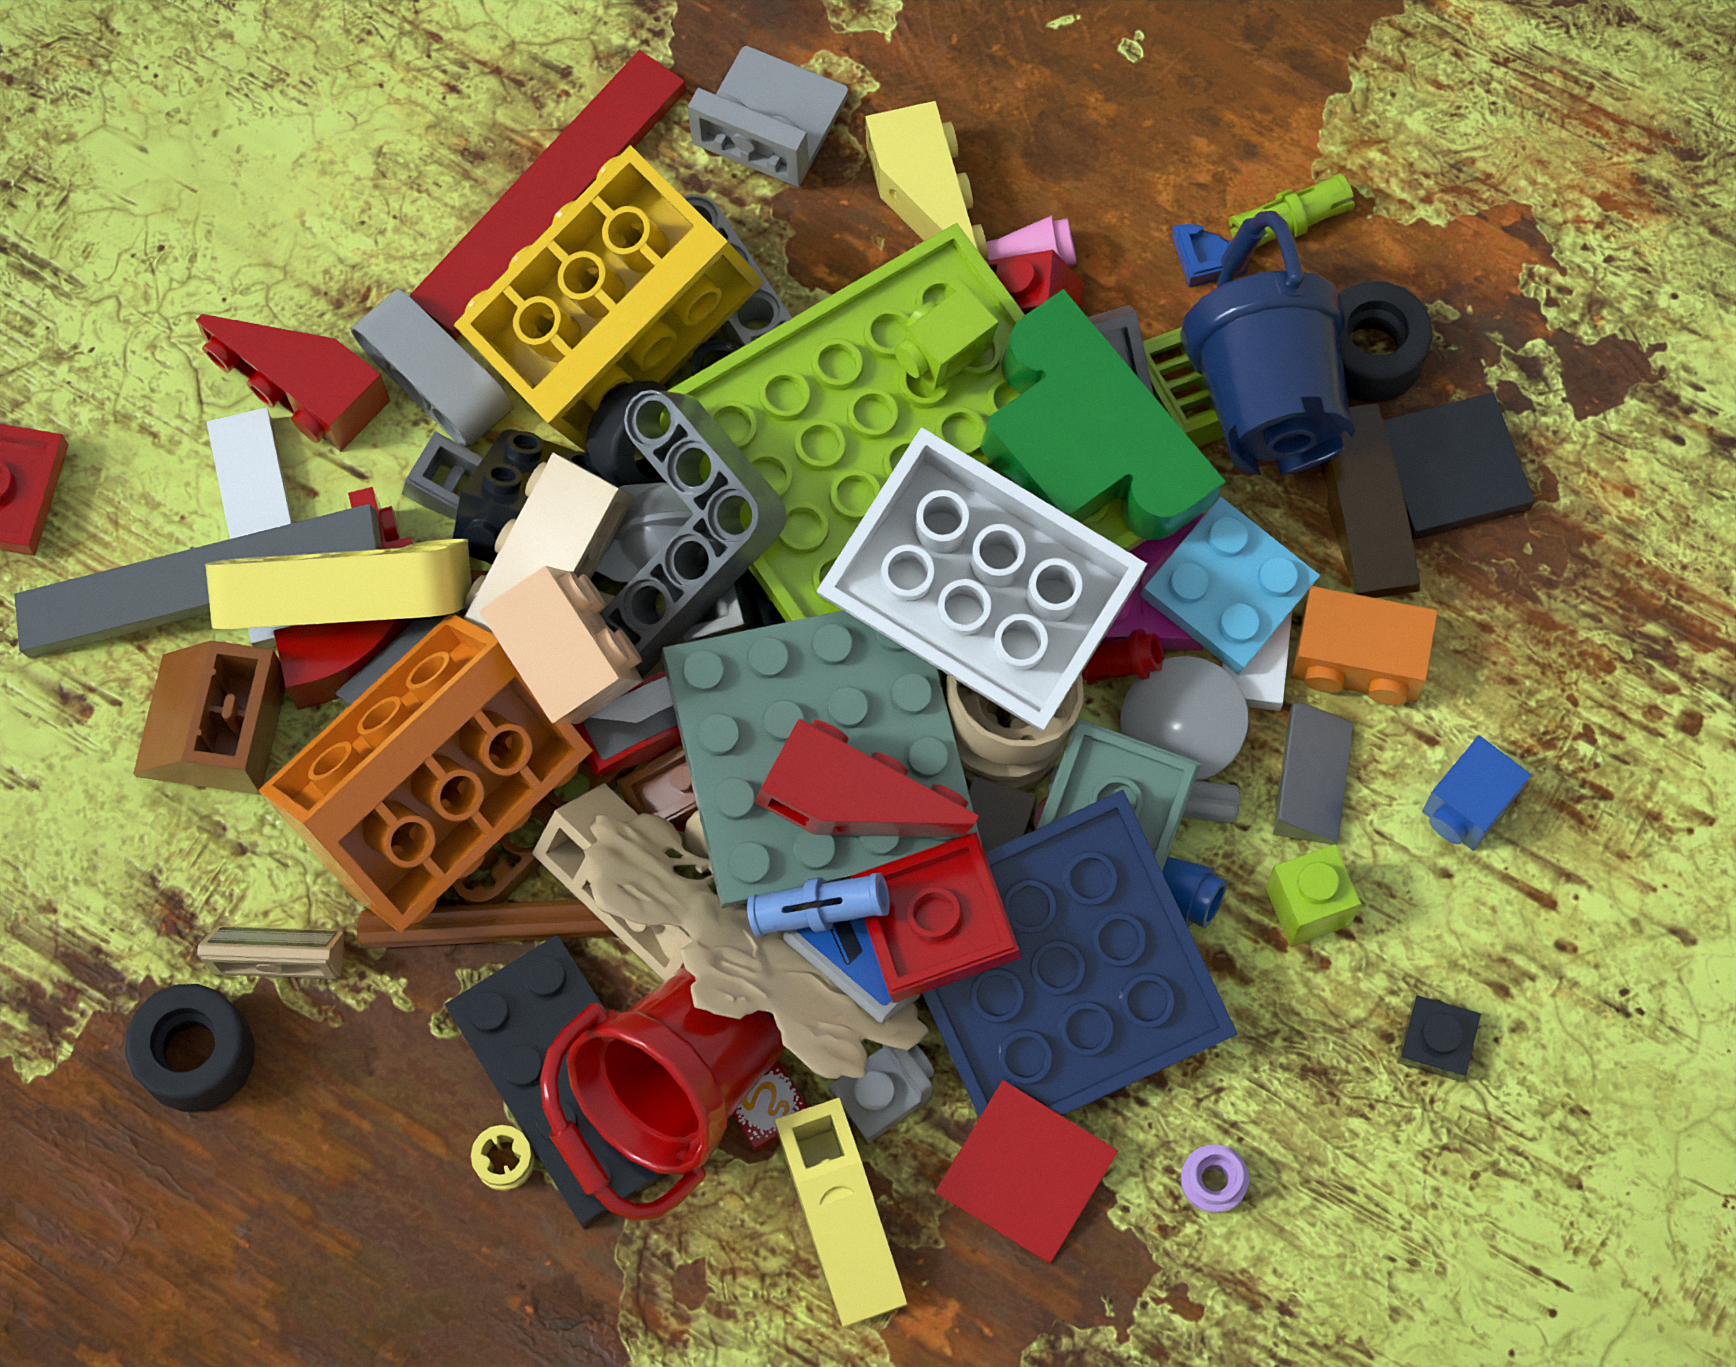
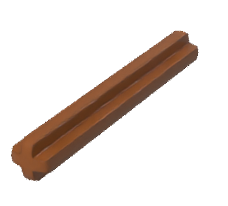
M579 899L435 906L426 918L416 924L409 925L402 933L398 932L371 910H363L358 914L357 919L358 941L366 949L550 939L556 934L560 939L600 937L615 934Z

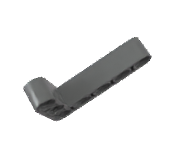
M657 390L640 392L631 399L625 411V429L631 441L687 505L693 515L600 613L607 626L613 632L621 629L635 646L642 659V662L636 665L635 668L642 678L661 660L663 647L675 645L779 537L784 529L787 517L785 505L778 493L699 401L691 395ZM667 407L670 412L671 422L668 431L664 435L660 427V417L663 410ZM707 453L711 461V472L707 481L704 482L700 475L699 467L702 458ZM745 501H748L752 509V520L747 530L743 528L740 522V510ZM702 546L705 547L709 557L708 569L704 575L698 568L697 562L698 553ZM660 591L666 601V610L662 619L659 617L655 605L656 597Z

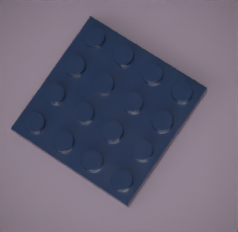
M1124 790L985 853L1022 958L922 993L979 1118L1002 1080H1005L1062 1116L1238 1035Z

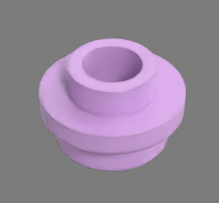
M1212 1144L1196 1149L1186 1159L1181 1171V1186L1186 1198L1196 1208L1208 1213H1223L1236 1207L1244 1198L1249 1185V1173L1245 1162L1234 1150L1223 1145ZM1210 1169L1219 1170L1226 1178V1187L1220 1191L1207 1189L1202 1182V1174Z

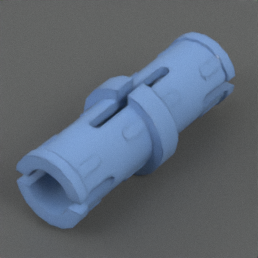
M873 873L866 877L828 883L822 877L811 878L805 881L803 887L758 896L756 894L751 895L747 902L749 924L752 932L757 937L766 936L768 933L810 927L816 933L829 931L832 929L833 923L874 915L884 916L888 915L890 909L888 887L882 873ZM843 899L841 904L795 911V907L799 905Z

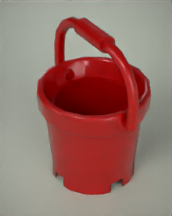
M684 965L672 977L624 1012H616L613 1009L606 1012L602 1005L596 1002L588 1005L560 1031L550 1045L540 1076L542 1107L552 1128V1132L549 1134L552 1142L586 1194L593 1193L608 1211L631 1221L660 1218L677 1207L705 1179L706 1172L702 1165L705 1164L718 1147L726 1130L727 1120L763 1075L782 1057L786 1048L782 1043V1034L777 1027L775 1018L770 1019L766 1011L757 1010L752 1014H746L741 1019H735L695 1008L691 985L696 979L695 976L685 969ZM568 1050L566 1061L570 1087L583 1114L603 1139L630 1161L661 1174L684 1175L666 1194L655 1201L633 1203L618 1196L607 1184L610 1180L573 1120L567 1121L559 1102L558 1075L562 1059Z

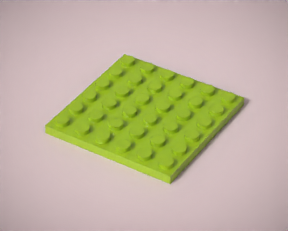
M958 223L951 225L667 391L691 395L699 401L782 499L787 516L784 529L779 537L760 555L749 569L786 622L844 611L816 594V591L921 427L999 473L982 452L980 444L989 417L1021 394L1007 384L1002 374L1001 363L1013 326L1025 314ZM958 276L999 322L991 348L933 391L921 376L914 378L904 370L896 358L894 348L904 341L907 331L905 324L911 315L929 301H934L939 305L943 301L947 282ZM667 407L663 410L660 417V427L664 435L668 431L671 422L670 412ZM707 453L702 458L699 467L700 475L704 482L707 481L711 472V461ZM1115 498L1081 523L1127 552L1147 540L1136 536L1127 528L1121 516L1122 500L1120 498ZM745 501L740 510V522L743 528L747 530L752 520V509L748 501Z

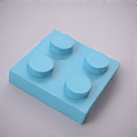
M1220 496L1147 583L1140 596L1239 675L1320 575Z

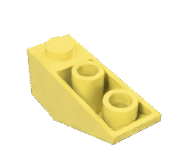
M936 101L865 116L866 147L880 198L924 241L951 225L958 223L984 260H988L987 244L981 224L971 226L967 209L973 208L969 179L965 172L956 174L952 158L958 157V144L954 127L951 121L941 122Z
M840 1098L775 1119L778 1138L842 1327L845 1328L907 1306L867 1176Z

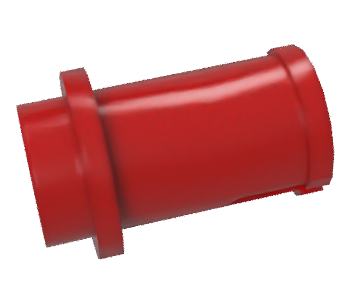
M1143 629L1132 630L1129 638L1100 643L1081 673L1084 681L1087 680L1088 685L1131 675H1137L1141 680L1149 679L1150 672L1162 670L1164 652L1161 641L1156 633L1146 634Z

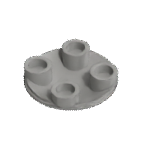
M1179 656L1163 660L1162 670L1150 672L1149 679L1141 680L1139 677L1135 679L1126 693L1122 704L1120 726L1121 733L1125 736L1200 762L1201 766L1195 781H1202L1218 774L1235 759L1249 732L1250 719L1244 694L1238 683L1226 670L1206 659Z

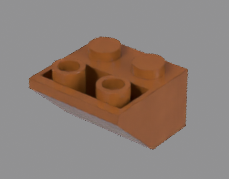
M210 640L163 654L133 774L138 778L261 795L258 790L264 783L286 689L280 660L274 649Z

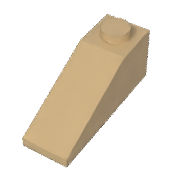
M603 783L554 811L532 855L666 981L684 965L680 949L692 942L690 935L682 927L664 924L653 926L633 923L601 911L594 901L590 886L593 876L586 867V857L583 852L597 842L590 826L596 822V816L601 814L623 822L638 816L630 806Z

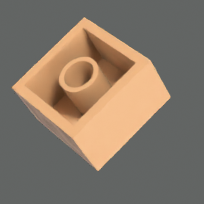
M545 565L480 609L479 612L551 723L580 724L644 681L635 668L636 665L642 662V659L633 643L621 629L613 632L607 626L599 611L606 607V604L599 591L585 574L578 578L572 571H565Z

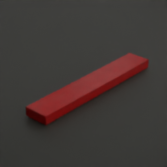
M639 49L417 286L409 297L456 341L462 333L454 324L463 316L470 300L481 291L488 290L508 270L509 264L516 253L524 247L532 245L552 225L557 212L567 203L577 200L596 180L599 170L607 161L613 157L620 156L630 145L634 148L686 92L685 81Z

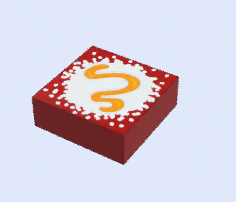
M777 1061L763 1075L732 1116L756 1153L779 1139L775 1119L807 1109L808 1107L780 1062Z

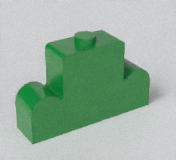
M1064 289L1023 316L1013 326L1001 363L1002 374L1007 384L1021 394L989 417L980 444L982 452L999 471L998 474L1079 523L1085 521L1115 498H1120L1122 500L1121 516L1127 528L1136 536L1147 540H1162L1174 534L1214 504L1226 481Z

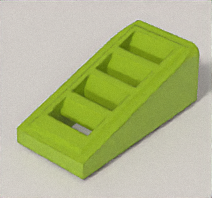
M1181 328L1143 341L1154 397L1196 447L1223 438L1224 434L1204 377L1195 371L1180 337ZM1176 347L1180 348L1183 355L1155 365L1151 358L1154 355ZM1187 366L1191 371L1190 374L1165 382L1162 375ZM1195 385L1200 390L1177 400L1173 396V393ZM1206 403L1209 410L1187 418L1183 413L1185 410Z

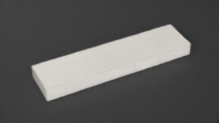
M267 407L207 421L230 539L293 523L272 419ZM289 626L248 628L252 646L262 648L277 646L273 630Z

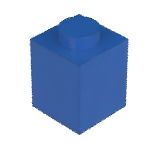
M1478 735L1433 789L1422 812L1430 818V825L1441 837L1453 844H1461L1462 842L1474 851L1518 798L1532 774Z

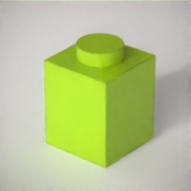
M1336 844L1274 865L1265 888L1290 947L1351 926L1361 905Z

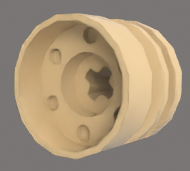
M1082 674L1074 683L1044 732H1041L948 675L942 690L967 787H971L974 776L1021 791L1036 787L1055 766L1084 702Z

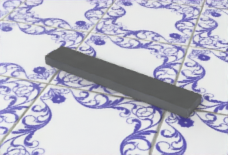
M366 504L15 593L19 651L28 658L208 614L210 613L205 564L209 562L238 558L382 549L378 513L371 504Z

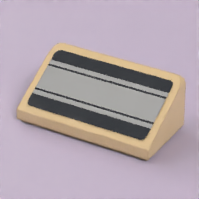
M218 926L198 945L197 956L213 975L337 979V977H341L345 936L343 931Z

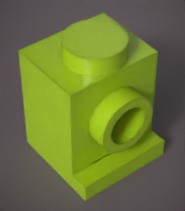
M955 276L947 282L943 301L939 305L934 301H929L911 315L905 324L907 328L905 339L894 348L897 360L909 375L914 378L921 376L934 391L991 348L999 321L958 276Z

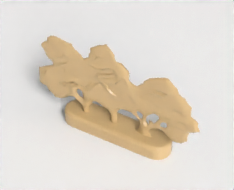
M698 810L688 819L684 831L686 845L690 853L684 850L682 837L673 824L661 816L642 813L626 822L603 814L596 816V822L590 828L597 842L583 851L586 857V867L593 876L590 886L596 906L605 913L636 924L682 927L690 935L692 942L681 948L680 953L685 969L695 976L696 979L691 985L695 1008L735 1019H741L746 1014H752L757 1010L770 1012L774 1015L777 1027L781 1031L783 1045L792 1051L814 1073L825 1078L838 1079L841 1075L851 1078H863L866 1075L865 1063L867 1052L861 1044L863 1039L908 1051L929 1033L927 1026L917 1019L918 1009L914 1002L883 1023H880L782 939L785 931L768 933L766 936L757 937L750 927L747 907L740 904L721 909L718 894H714L709 887L710 884L715 883ZM667 849H674L683 856L680 859L669 858L664 853ZM680 865H696L695 868L698 872L703 873L708 870L712 875L702 880L687 879L676 874L673 868ZM814 903L796 906L795 911L809 909Z

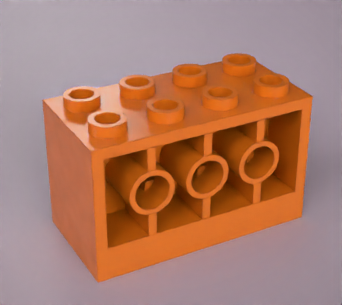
M448 614L258 791L356 900L398 932L402 933L409 925L416 924L426 918L434 909L437 898L457 879L464 878L473 873L483 862L485 853L501 837L520 828L531 816L532 808L553 788H558L571 780L579 769V763L593 750L572 724L551 723L494 634L454 614Z

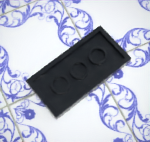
M556 934L444 1005L584 1230L609 1214L610 1211L593 1193L586 1194L549 1137L552 1128L542 1107L540 1076L547 1050L560 1031L588 1005L595 1002L601 1004V1002ZM568 1050L562 1059L558 1075L559 1102L567 1121L573 1120L610 1179L607 1184L618 1196L631 1200L670 1174L656 1173L630 1161L598 1133L583 1114L570 1087L566 1061Z

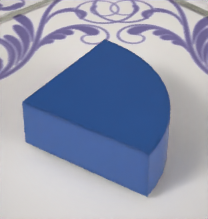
M1197 224L1173 226L1172 239L1188 286L1193 287L1218 281L1223 268L1221 259L1231 241L1228 242L1214 233L1205 231L1204 226ZM1248 262L1244 269L1237 273L1236 276L1247 273Z

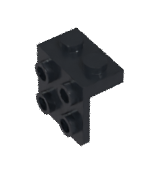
M514 429L502 431L461 489L453 539H468L469 556L493 564L498 555L495 552L497 538L508 521L511 519L517 520L528 499V496L525 494L526 485L536 467L542 462L547 463L552 453H555L603 478L592 465L589 453L574 451L543 440L531 432Z

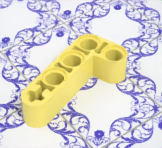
M468 539L424 541L410 544L403 548L238 558L205 564L213 629H240L440 616L452 614L465 608V599L472 586Z

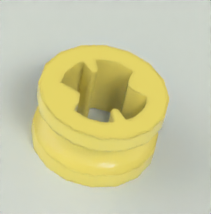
M506 1125L490 1127L482 1132L473 1143L471 1151L472 1166L482 1182L490 1188L500 1191L513 1190L524 1184L532 1174L535 1164L533 1149L524 1134L516 1128ZM502 1142L513 1143L512 1151L520 1160L518 1165L512 1171L505 1165V1174H494V1165L486 1157L487 1153L495 1145L501 1151Z

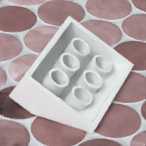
M921 427L817 589L816 594L1031 726L1044 732L1140 581L1147 563Z

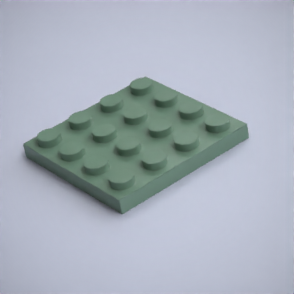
M839 611L663 647L661 656L721 909L745 904L751 895L756 894L758 896L803 887L805 881L811 878L822 877L826 883L851 879L850 876L958 838L813 835L754 803L798 719L810 725L814 720H820L833 725L848 736L849 741L847 745L870 757L873 752H879L896 759L908 769L907 777L929 789L933 784H938L957 792L967 800L968 805L966 809L974 812L937 667L849 613ZM975 823V825L970 829V831L966 835L977 831L980 839L977 823Z

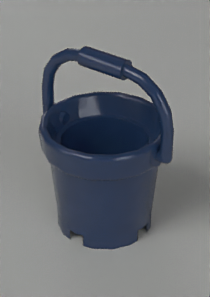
M1261 211L1253 218L1243 221L1221 259L1223 268L1218 278L1217 289L1201 297L1185 314L1180 337L1195 371L1204 377L1225 437L1229 458L1234 467L1248 474L1261 475L1258 461H1277L1279 473L1284 475L1319 466L1336 457L1345 449L1341 434L1346 431L1353 438L1355 428L1349 408L1340 347L1345 317L1343 302L1339 292L1331 281L1316 273L1304 272L1302 270L1296 242L1288 223L1276 211ZM1265 227H1270L1275 232L1280 245L1286 270L1260 272L1234 280L1236 274L1244 269L1263 238Z

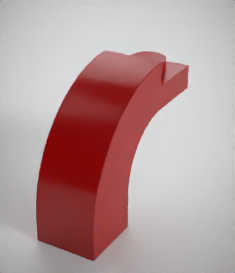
M373 487L348 493L351 508L371 504L377 511L382 549L403 548L413 544L411 537L401 539L393 507L381 508ZM416 618L293 625L273 630L285 687L296 708L300 710L339 699L335 693Z

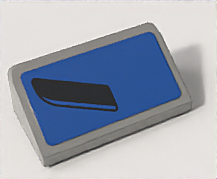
M843 899L816 902L809 909L841 904ZM864 917L833 923L832 929L829 931L816 933L810 927L785 931L782 937L785 942L880 1023L898 1013L921 995L919 994L896 1003L892 1002Z

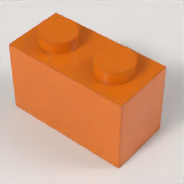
M1310 586L1303 608L1291 679L1305 681L1306 686L1320 692L1335 693L1342 689L1368 693L1369 698L1373 701L1387 705H1401L1406 701L1416 703L1427 678L1438 610Z

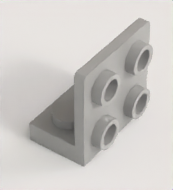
M744 46L716 95L698 88L687 106L692 144L800 187L848 98V88L841 83L749 46Z

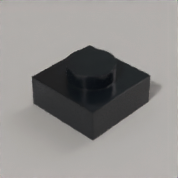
M1416 995L1411 1005L1397 1063L1462 1082L1467 1074L1481 1013Z

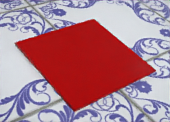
M1002 1080L935 1190V1193L1050 1264L1118 1153V1150L1005 1080Z

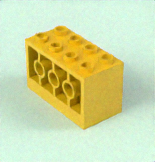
M630 145L620 156L611 158L601 167L596 180L577 200L567 203L557 212L552 225L532 245L526 246L516 253L509 264L508 270L488 290L481 291L470 300L466 306L465 313L454 326L550 426L584 452H588L586 442L589 422L594 412L599 408L600 402L615 388L633 381H655L664 385L686 363L694 351L701 344L705 343L765 281L734 247Z

